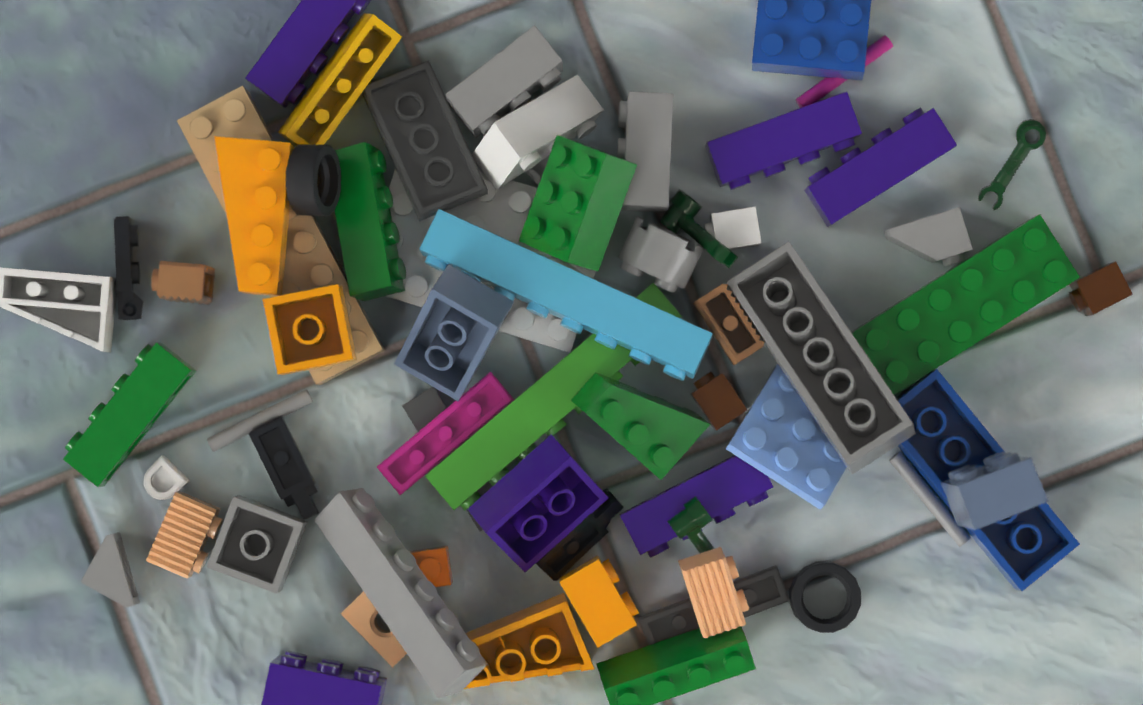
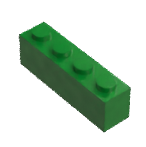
M367 142L337 149L335 151L341 168V192L335 208V216L349 294L351 297L365 302L405 291L403 280L406 279V268L397 250L400 235L396 224L392 222L390 208L393 207V197L390 189L385 185L383 174L387 170L385 157L378 148Z
M156 342L153 347L148 344L142 349L135 359L138 366L130 376L124 373L111 389L115 393L107 404L101 402L88 418L92 422L83 434L78 431L65 446V449L69 452L63 460L97 487H103L107 484L196 372L193 367L162 343Z
M742 626L730 631H724L722 634L717 633L715 636H709L708 638H703L700 628L596 663L610 705H653L756 669Z

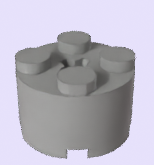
M636 216L618 255V258L623 261L620 268L638 277L643 276V273L646 272L656 277L655 285L672 293L678 287L685 289L704 248L698 244L695 250L690 249L688 245L691 240L655 223L649 224L648 228L643 227L644 219Z

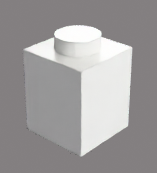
M756 206L713 213L709 216L710 223L704 224V229L730 250L759 246L762 243Z

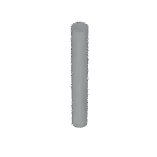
M305 389L207 438L208 444L214 452L248 435V433L312 403L313 400L308 390Z
M901 451L895 454L889 460L890 463L958 546L964 545L971 538L962 526L956 524L951 512Z

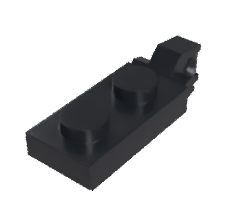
M129 216L116 217L114 219L118 320L142 319L144 303L134 293V284H140V263L133 262L132 247H139L138 225H131V218Z
M280 417L248 433L280 499H284L287 507L296 504L303 520L317 515L319 511L311 495L318 492L315 486L316 482L284 418Z
M607 488L603 492L608 499L536 563L553 581H557L609 532L606 527L611 522V519L624 508Z

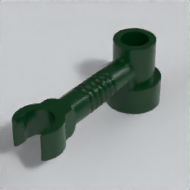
M1027 119L1018 125L1015 132L1017 145L990 185L980 190L978 195L979 201L984 198L987 192L992 191L997 194L998 199L992 207L993 210L998 209L1002 205L1003 193L1015 175L1014 173L1017 172L1016 170L1023 163L1022 161L1025 160L1031 150L1039 148L1044 143L1046 130L1039 121ZM1030 129L1038 131V137L1033 142H1028L1025 139V134Z
M679 189L670 200L672 205L659 221L675 234L682 229L707 250L714 259L730 269L738 256L694 221V217L701 210L702 206Z
M696 496L683 504L685 508L667 522L680 540L687 535L698 552L703 553L715 549L701 530L713 519Z

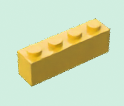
M363 13L277 133L296 147L299 144L325 145L402 36L374 14Z

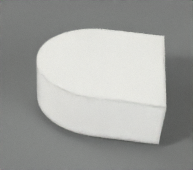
M161 455L146 471L144 487L151 497L165 500L172 498L175 492L181 491L190 480L165 455Z

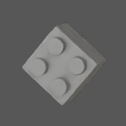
M240 495L233 496L207 568L277 594L283 589L308 521Z

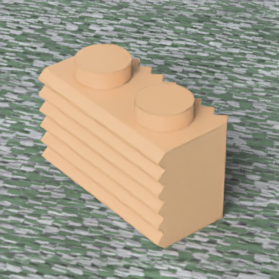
M175 492L146 561L187 579L192 577L193 572L200 574L208 557V553L203 551L208 537L215 539L223 522V519L218 517L221 508L184 492Z
M718 547L678 560L703 638L715 636L717 633L722 634L724 631H730L731 629L746 625L743 612L749 611L743 589L735 590L732 579L738 578L739 575L732 556L725 557L722 548Z

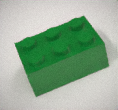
M557 135L519 242L567 263L599 271L637 164Z

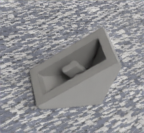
M117 532L104 538L81 583L127 608L139 604L140 600L121 534Z

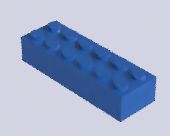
M935 369L917 380L896 398L912 421L916 433L899 444L898 447L951 511L941 482L950 479L948 472L967 465L969 467L975 466L976 468L985 466L984 458L1004 450L938 369ZM1047 503L976 530L964 527L1012 587L1021 592L1080 545Z

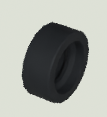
M299 144L293 149L288 159L286 169L287 198L291 209L297 215L329 216L338 204L341 192V168L336 151L330 145Z
M830 561L814 562L803 567L794 577L789 589V603L795 617L807 628L819 633H834L846 628L856 618L861 606V589L856 578L845 567ZM820 575H830L837 578L844 585L847 592V602L844 609L837 616L830 619H820L813 616L806 609L803 602V592L806 585L813 578Z

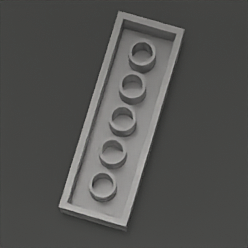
M787 242L726 282L730 291H732L731 294L733 297H736L737 303H740L741 309L744 310L745 315L748 316L749 321L752 322L761 339L765 341V345L852 475L916 434L912 421L790 242Z

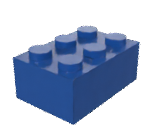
M758 0L752 71L862 81L865 72L871 0Z

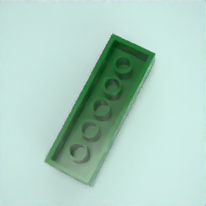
M1039 214L867 321L851 333L893 395L1079 279L1080 276Z

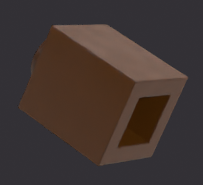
M1116 261L1108 263L1069 284L1072 289L1069 292L1071 302L1078 312L1083 311L1085 316L1094 315L1133 295Z
M710 371L693 383L696 390L690 393V395L714 431L719 430L747 411V408L723 373L715 377L712 371Z

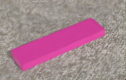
M489 372L465 392L459 401L453 402L377 466L378 470L398 494L402 495L512 403L514 398L494 374Z

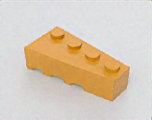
M214 136L238 291L244 294L281 296L290 203L286 191V169L288 159L295 147L289 142Z
M564 593L466 633L469 639L477 645L479 653L488 665L464 689L488 686L490 683L504 681H522L525 678L543 675H561L563 672L576 670H594L592 659Z

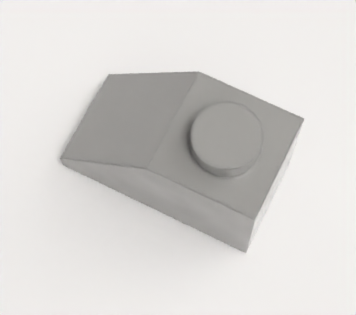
M960 207L884 231L887 240L931 263L942 260L944 267L964 261L963 253L973 250Z

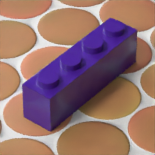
M301 0L245 79L285 109L289 103L295 105L307 89L303 85L311 73L317 75L328 60V56L325 55L333 43L339 45L350 30L347 23L355 13L361 15L371 0Z
M844 92L708 141L705 148L719 186L729 185L730 190H734L750 184V176L763 172L765 178L785 171L784 164L798 159L799 164L803 165L821 158L819 151L833 147L836 153L856 145L854 139L858 138L862 131L848 93Z
M920 107L902 119L905 126L893 133L890 127L871 138L874 144L872 147L864 152H861L859 147L840 158L843 165L830 172L828 167H825L808 178L811 185L804 191L827 227L957 146L934 108L924 113Z
M733 455L619 515L639 554L642 555L647 552L651 558L670 548L667 542L677 537V534L667 521L685 508L683 504L696 496L717 524L735 515L734 507L744 502H747L750 507L768 498L769 496L766 491L773 488V485L767 475L736 455ZM687 535L682 538L683 541L689 539Z

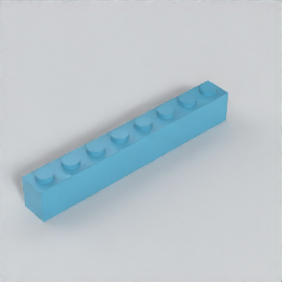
M438 209L419 248L422 255L426 257L425 263L444 272L448 264L477 281L493 287L495 291L513 301L514 298L528 303L526 308L528 311L543 318H547L550 313L562 319L560 325L579 334L585 329L596 334L594 339L596 342L611 349H615L617 345L631 350L629 353L631 358L646 365H649L651 360L665 366L664 373L682 381L685 376L694 379L712 340L713 333L440 209Z

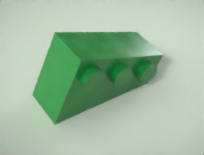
M596 372L571 399L575 405L660 480L664 478L710 425L709 422L690 409L679 407L662 398L654 397Z

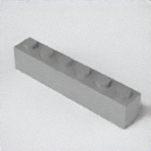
M363 488L338 492L316 517L315 522L437 698L461 692L488 665L479 653L477 645L466 635L459 625L455 614L447 608L438 595L435 586L426 578L416 564L414 556L406 550L395 534L392 525L385 520L375 506L373 498Z

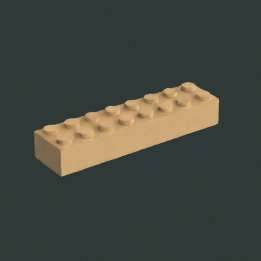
M244 86L176 120L225 213L226 208L214 136L274 141L250 93ZM290 206L282 295L335 284L341 285L357 358L355 361L309 370L316 385H322L386 350L359 299L350 296L347 277L315 216L297 215Z

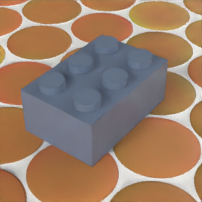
M448 264L431 289L394 365L459 401L475 376L514 301Z
M1003 451L983 459L985 466L976 468L975 466L969 467L967 465L948 472L950 479L941 482L956 524L973 530L1048 502L1032 458L1019 456L1018 453L1011 454V452L1005 453Z

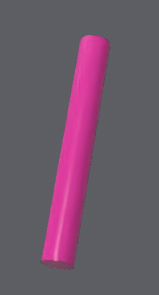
M886 35L867 47L865 67L893 47L892 42ZM826 77L795 99L800 108L816 103L848 79Z

